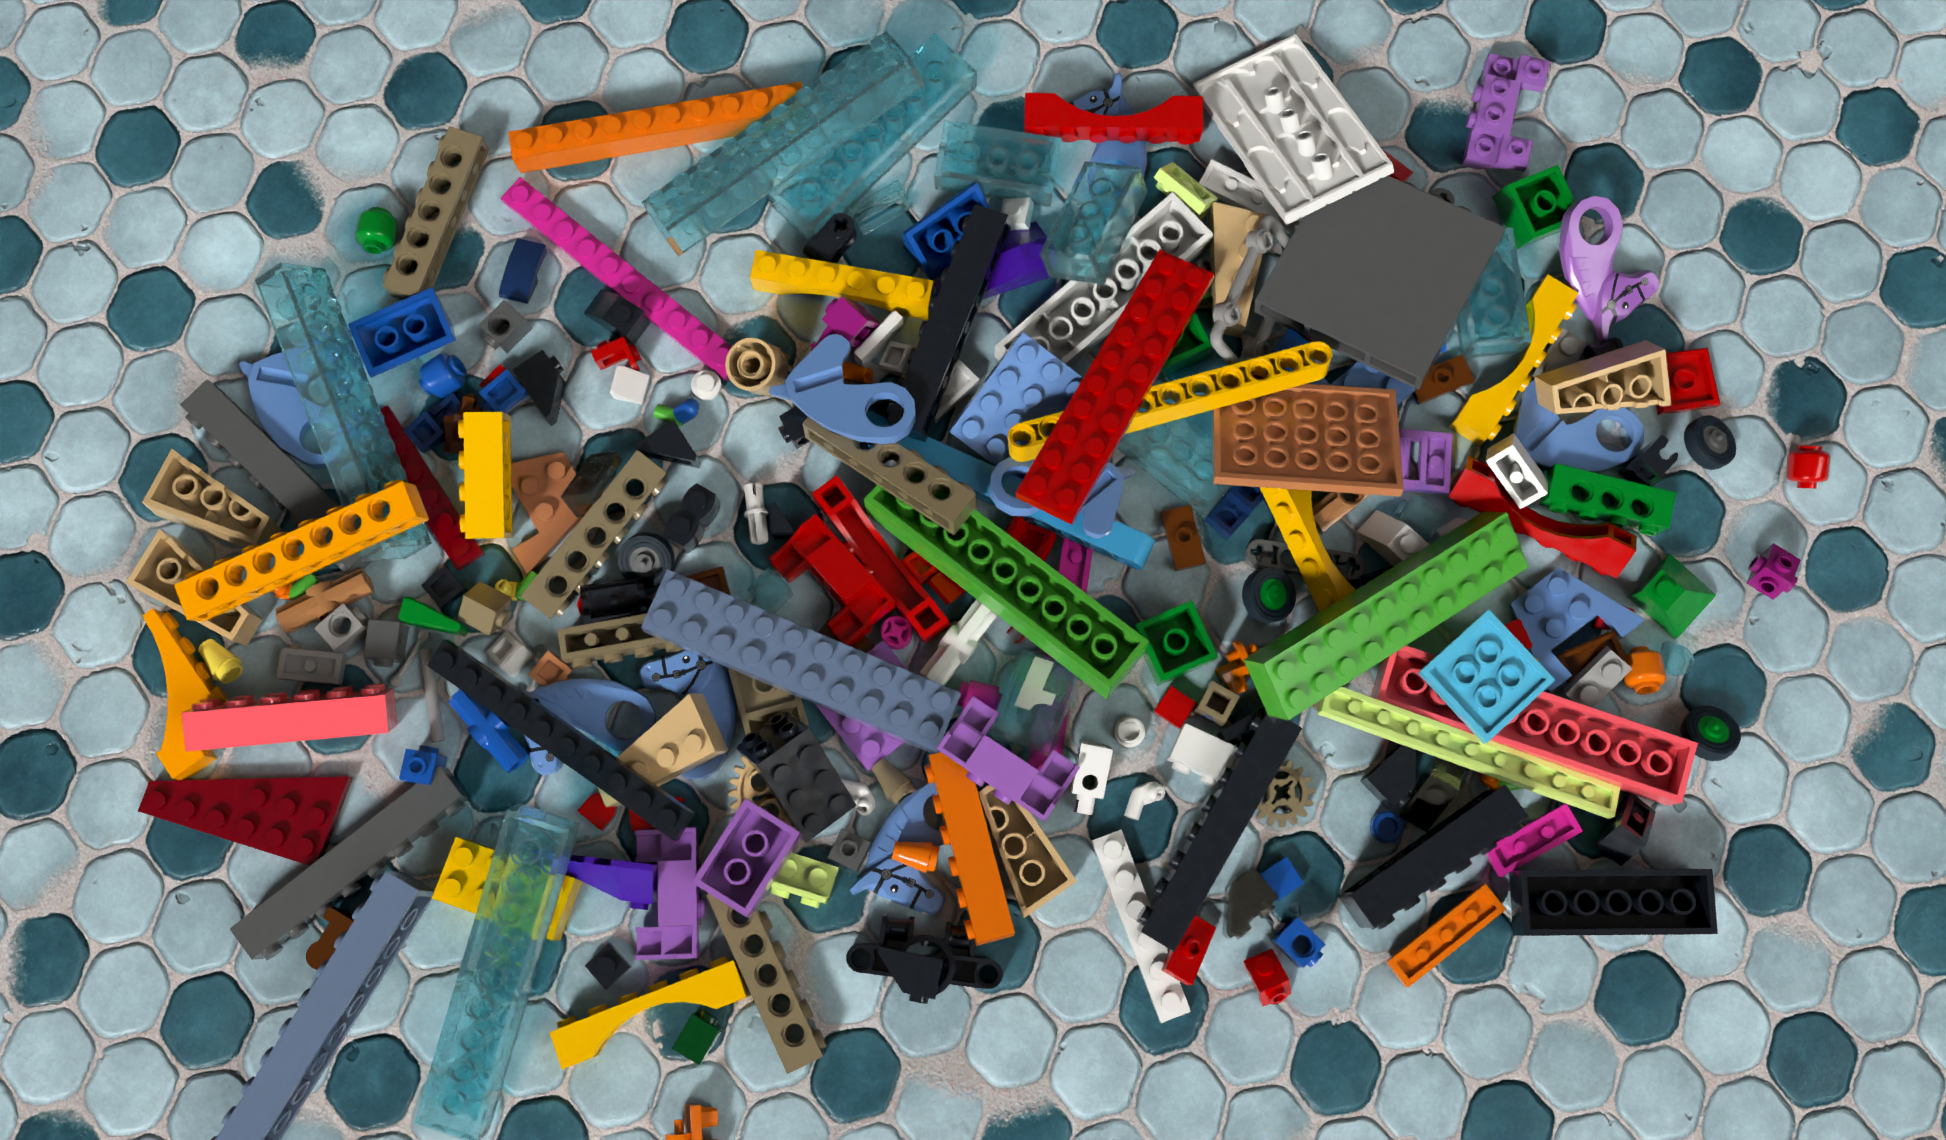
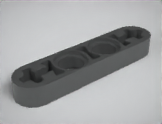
M1256 539L1245 548L1244 560L1252 568L1274 567L1283 570L1286 574L1302 576L1297 564L1288 567L1281 561L1282 552L1290 551L1287 543ZM1260 547L1262 553L1271 555L1273 548L1277 549L1274 556V564L1270 563L1273 557L1265 556L1260 561H1256V556L1251 554V552ZM1325 549L1333 564L1334 558H1337L1336 565H1345L1349 560L1352 561V566L1357 568L1351 575H1348L1347 569L1337 567L1348 582L1357 580L1363 574L1365 569L1364 562L1357 554Z

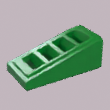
M404 596L398 617L403 623L419 628L467 636L468 629L459 622L411 597Z

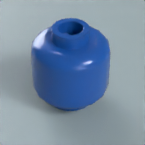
M439 353L421 366L420 376L422 379L419 380V383L427 394L446 398L450 393L457 391L465 384L467 370L457 356Z

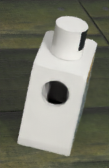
M1079 740L1075 764L1080 769L1071 783V792L1077 794L1074 812L1092 815L1095 798L1103 799L1113 749L1110 746ZM1086 775L1095 776L1092 786H1085L1083 784Z

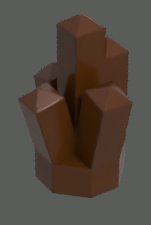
M472 393L463 396L459 412L455 414L450 412L444 416L445 444L443 451L459 454V451H464V438H459L458 422L463 420V412H485L481 407H476L478 399Z

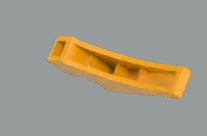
M152 608L142 616L151 630L160 651L166 675L168 694L164 739L161 750L156 755L172 779L188 780L215 761L217 757L212 749L185 752L182 712L191 709L193 703H198L202 699L220 698L221 703H226L229 697L219 686L215 687L210 679L212 675L207 665L202 661L199 662L193 653L196 649L189 639L182 637L178 632L179 624L169 612L164 613Z

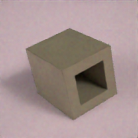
M480 581L463 595L457 619L490 636L499 627L504 628L510 620L512 612L509 611L512 598Z
M1211 681L1206 686L1193 713L1221 727L1226 723L1240 696Z

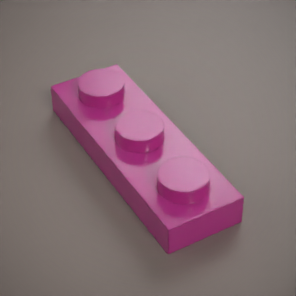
M1565 803L1524 825L1515 834L1509 837L1504 836L1497 840L1498 846L1488 852L1486 856L1498 877H1503L1583 832Z

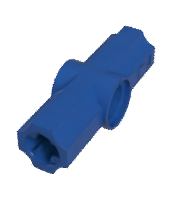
M460 689L452 695L448 702L459 714V717L469 726L468 731L481 747L485 750L488 749L507 773L518 769L526 762L530 755L509 731L511 728L507 722Z

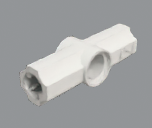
M977 600L972 603L958 624L953 625L938 644L939 648L919 674L924 678L945 686L959 665H963L979 645L978 641L997 618V615Z

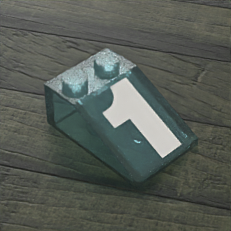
M1022 649L999 702L997 712L1000 715L990 728L989 735L993 739L1049 757L1053 749H1056L1079 678L1055 659Z

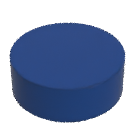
M1383 811L1377 813L1371 819L1370 832L1377 841L1391 843L1401 837L1403 822L1396 813Z

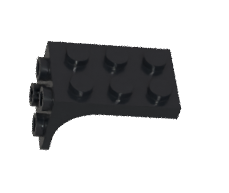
M789 712L774 715L769 719L767 725L758 731L746 735L742 743L737 746L739 753L749 761L767 784L794 829L803 835L801 839L805 843L857 806L811 729Z

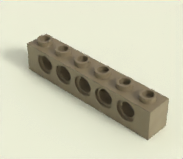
M449 126L446 135L440 138L436 159L428 167V178L424 188H420L417 193V204L414 212L406 220V231L402 241L396 244L394 249L395 258L391 267L386 269L383 276L382 287L392 297L404 300L431 287L433 288L490 150L482 136ZM461 159L458 165L451 166L455 160ZM450 186L448 191L440 193L443 187ZM440 212L438 217L429 220L431 214ZM429 238L424 246H418L422 239ZM418 265L414 272L407 273L411 266Z
M809 417L802 423L805 438L953 535H955L976 508V494L968 484L962 481L956 482L949 477V474L938 465L933 467L924 461V458L913 449L907 450L899 445V442L891 444L860 442L832 432ZM864 444L872 445L870 449L864 450L860 448ZM889 460H895L898 462L893 466H887L884 464ZM915 476L923 478L920 482H911L909 479ZM938 493H946L949 495L944 499H938L934 497Z
M637 450L521 594V597L550 619L554 614L560 618L571 604L566 600L573 590L580 593V586L586 585L590 580L586 576L593 565L599 569L610 555L605 551L612 541L617 545L629 531L624 527L631 517L637 521L648 507L643 503L650 493L656 497L667 482L662 478L666 472ZM637 480L643 485V493L640 496L634 497L627 493L626 484L629 481ZM612 504H619L624 509V517L619 521L611 520L607 516V508ZM592 528L603 530L605 541L600 545L591 544L587 538L589 530ZM573 552H580L586 557V565L582 569L577 570L569 566L568 557ZM555 576H561L567 582V588L561 594H554L549 590L548 583Z
M711 894L706 895L786 1073L789 1074L825 1055L823 1048L827 1047L826 1041L820 1029L814 1031L809 1020L813 1017L812 1010L807 1000L801 1001L796 992V989L800 987L793 970L787 971L782 959L786 958V954L780 941L774 942L769 933L773 926L766 911L760 913L757 907L752 917L746 923L739 924L734 918L735 910ZM754 934L759 935L763 940V948L759 953H752L747 947L749 937ZM765 964H771L777 970V977L772 983H767L761 978L760 972ZM778 994H785L789 997L791 1005L787 1012H779L775 1008L774 999ZM791 1024H799L804 1029V1037L801 1041L794 1042L789 1039L787 1030Z

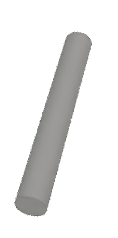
M424 649L419 651L431 739L432 743L445 741L436 675L435 671L427 666L433 657L432 649Z

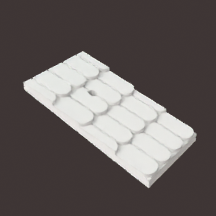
M1296 34L1193 83L1196 95L1203 96L1204 108L1216 122L1220 132L1244 162V166L1261 187L1265 197L1286 225L1298 220L1299 217L1302 218L1326 206V204L1351 194L1354 190L1357 191L1378 181L1379 178H1384L1394 173L1392 162Z

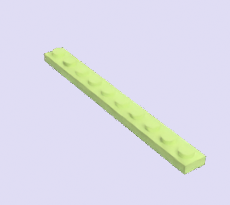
M1340 687L1320 700L1318 715L1607 819L1615 817L1621 788L1619 786L1491 740L1483 744L1472 733L1344 687Z

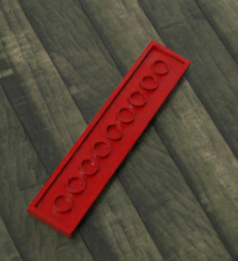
M1159 249L1016 491V498L1073 525L1214 279V273Z

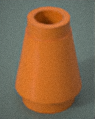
M895 841L892 860H896L924 873L927 870L935 872L940 847L932 845L933 842Z

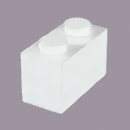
M1514 433L1487 449V464L1520 509L1548 494V480Z
M1185 723L1180 728L1167 760L1173 763V769L1189 775L1190 771L1202 776L1201 782L1218 788L1217 778L1225 766L1230 768L1236 758L1232 755L1236 746Z

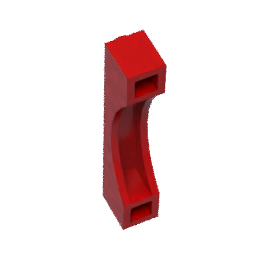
M1025 93L1024 139H1031L1035 142L1059 139L1063 142L1090 140L1093 143H1102L1110 140L1120 141L1125 144L1135 141H1149L1152 144L1178 142L1183 145H1189L1199 142L1203 132V96H1172L1164 103L1148 111L1133 115L1108 116L1081 110L1066 102L1055 93Z
M1469 455L1451 483L1448 497L1457 505L1465 508L1469 507L1480 513L1483 511L1507 512L1515 533L1525 534L1535 539L1543 547L1554 548L1564 553L1572 561H1581L1591 566L1599 574L1610 575L1617 579L1636 552L1637 536L1611 523L1594 525L1571 524L1540 515L1527 506L1520 509L1490 466Z
M836 475L812 493L815 503L841 537L851 545L861 563H867L876 575L875 579L895 600V607L903 618L908 620L911 628L923 644H927L949 627L947 617L897 558L840 478Z

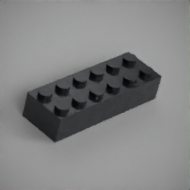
M1506 784L1488 788L1338 895V898L1360 928H1371L1373 930L1378 927L1379 930L1383 929L1395 920L1394 913L1402 909L1407 911L1421 901L1419 898L1420 894L1428 890L1434 892L1447 882L1444 878L1445 876L1453 872L1458 874L1472 864L1470 858L1478 854L1485 855L1497 847L1498 844L1495 840L1505 835L1509 837L1522 829L1523 825L1521 822L1529 816Z
M1713 869L1517 870L1509 873L1513 936L1718 934Z

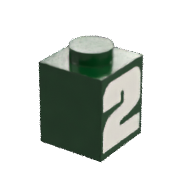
M702 1011L701 1014L697 1012L692 1013L671 1049L694 1063L701 1065L705 1062L724 1028L717 1025L719 1022L718 1018L706 1011Z

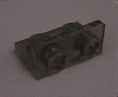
M617 451L590 454L561 495L563 501L577 518L584 517L592 503H595L601 497L602 491L609 480L615 476L617 468L623 461Z

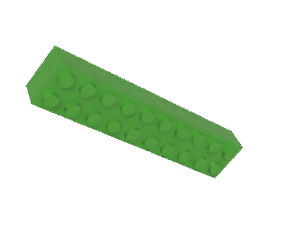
M915 476L909 480L911 482H920L923 478ZM878 485L864 498L865 513L1105 699L1109 698L1145 654L1149 644L1146 638L976 509L953 535ZM938 493L934 497L938 499H944L949 495L946 493Z
M1481 512L1245 658L1244 662L1268 716L1284 720L1292 719L1527 569L1528 564L1507 512Z

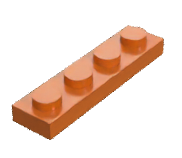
M1482 884L1385 962L1404 987L1409 988L1504 912L1506 908L1487 884Z

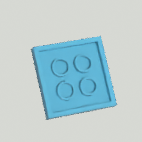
M1489 609L1418 672L1483 744L1488 743L1555 681L1549 672Z

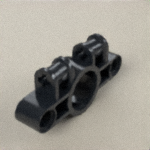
M883 913L879 945L857 943L850 947L846 955V962L849 968L855 972L893 977L878 954L879 946L906 951L917 942H921V946L934 947L935 943L944 950L948 958V962H944L943 975H947V977L938 986L937 994L944 991L949 984L993 989L1001 983L1003 978V970L996 961L974 957L975 939L953 938V935L967 937L965 926L952 925L951 921H946L943 941L932 935L913 937L915 917L910 916L909 919L889 917L888 913ZM890 927L904 928L905 931L890 930ZM858 948L866 949L870 954V961L865 967H859L853 962V953ZM984 965H993L998 973L996 980L992 983L983 982L979 977L980 969Z

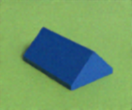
M977 182L967 186L903 232L904 249L929 280H934L942 274L945 267L950 266L953 259L951 257L953 245L956 240L960 241L963 234L962 225L964 218L967 214H971L974 205L991 209Z
M432 287L348 324L371 378L456 341L454 326Z

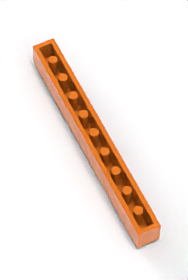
M801 81L509 131L508 134L512 160L520 173L805 125L809 124Z

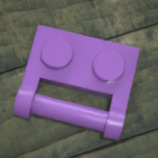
M1399 429L1403 492L1447 495L1450 492L1453 433ZM1411 442H1419L1417 480L1409 479Z

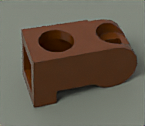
M329 906L323 918L330 923L318 942L311 944L307 949L306 961L313 969L318 970L326 959L329 960L336 950L334 948L335 941L343 931H348L354 922L352 914L340 907Z

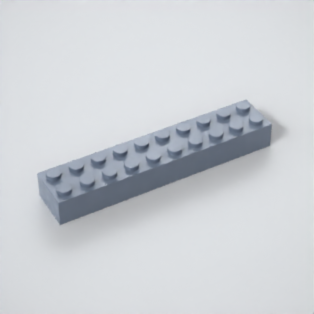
M668 569L641 626L643 632L932 754L937 753L938 750L936 748L944 737L961 696V693Z
M385 871L384 874L381 873L376 877L370 887V890L373 892L366 903L362 902L352 915L354 922L348 931H343L335 941L334 948L336 950L329 960L326 959L318 968L315 974L317 980L311 989L305 990L297 1002L299 1008L293 1018H288L278 1032V1035L281 1037L274 1047H270L264 1053L260 1060L262 1067L255 1077L252 1076L245 1083L241 1090L243 1097L237 1106H233L226 1113L222 1120L224 1127L218 1136H214L211 1140H281L428 907L435 890L405 872Z

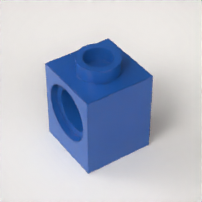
M1291 917L1270 939L1297 967L1304 968L1306 965L1312 967L1323 956L1320 950L1326 945L1298 917ZM1298 935H1302L1307 941V949L1301 954L1297 953L1293 948V941Z

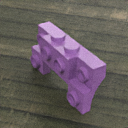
M1492 53L1488 54L1484 61L1480 83H1476L1471 97V101L1475 102L1474 110H1470L1465 127L1469 128L1461 166L1477 170L1500 168L1524 172L1527 169L1533 141L1511 136L1510 132L1520 89L1542 92L1545 87L1550 61L1522 54L1518 60Z
M973 696L936 749L967 769L969 772L966 777L982 787L986 782L994 787L996 790L993 795L1007 805L1013 800L1045 822L1080 767L1053 749L1041 769L1037 770L986 736L1000 713Z
M686 828L677 841H673L659 830L635 831V836H637V858H635V862H658V927H635V932H637V955H635V960L700 958L699 925H701V919L706 918L707 908L706 899H701V888L692 883L701 868V861H699V828Z

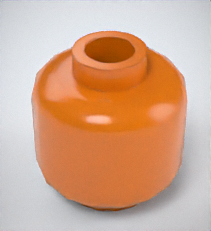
M1646 646L1632 648L1630 653L1626 655L1628 659L1624 660L1632 668L1623 678L1624 684L1627 688L1634 690L1636 694L1640 695L1659 691L1660 686L1665 683L1667 677L1663 657L1660 653L1649 650Z

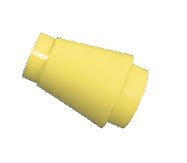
M208 639L199 646L198 651L214 680L228 684L242 674L241 660L214 639Z

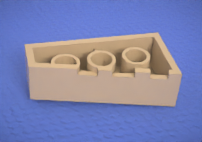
M1213 202L1208 215L1210 231L1214 234L1209 246L1210 272L1214 273L1210 294L1211 330L1215 324L1213 309L1217 303L1225 301L1247 253L1246 236L1249 231L1257 230L1261 220L1267 214ZM1259 254L1237 303L1241 311V318L1234 326L1226 327L1224 332L1226 335L1240 338L1246 327L1262 254Z
M1647 340L1534 376L1538 404L1554 414L1592 412L1594 409L1619 410L1621 407L1647 408L1648 405L1671 406L1666 351L1664 348Z
M173 449L169 452L142 501L148 509L159 517L242 548L256 544L261 546L269 542V538L272 535L281 532V529L269 516L233 493L222 483L213 479Z
M159 529L125 583L185 615L174 585L185 580L184 576L197 570L205 571L209 568L175 536ZM218 582L214 585V594L218 591ZM244 603L204 622H196L231 641L247 647L263 619Z
M689 693L617 758L659 787L729 750L704 695ZM598 788L606 807L622 805Z
M988 785L978 792L981 806L1022 918H1025L1077 881L1032 814L1013 800L1007 805L993 795L996 789Z

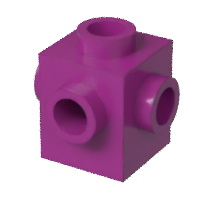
M1773 543L1761 555L1758 554L1751 561L1748 567L1751 573L1747 584L1774 600L1783 591L1788 593L1795 586L1798 580L1795 575L1801 560Z

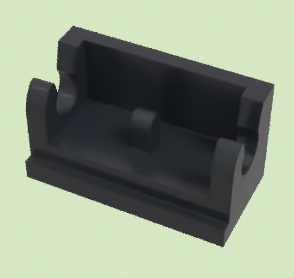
M1662 434L1642 448L1618 473L1627 481L1653 486L1666 477L1667 474L1665 472L1676 462L1678 453L1675 452L1670 455L1667 460L1661 458L1660 450L1665 448L1669 441Z
M642 577L580 586L585 624L648 613Z

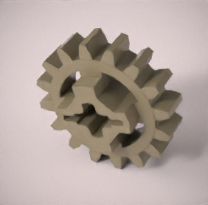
M1288 760L1284 766L1281 765L1278 772L1285 773L1287 776L1283 779H1273L1265 793V800L1261 801L1257 807L1259 812L1255 818L1259 820L1264 816L1267 817V826H1272L1275 820H1277L1279 828H1283L1286 826V819L1292 825L1298 823L1296 815L1303 818L1308 815L1304 806L1310 807L1314 804V802L1307 799L1308 795L1315 793V789L1307 788L1306 786L1312 779L1311 777L1303 778L1301 776L1304 770L1302 766L1295 770L1292 769V760ZM1287 784L1283 791L1285 798L1272 802L1277 793L1274 788L1277 789ZM1296 784L1298 785L1300 792L1299 799L1295 796ZM1276 807H1284L1290 812L1287 814H1276L1272 811Z

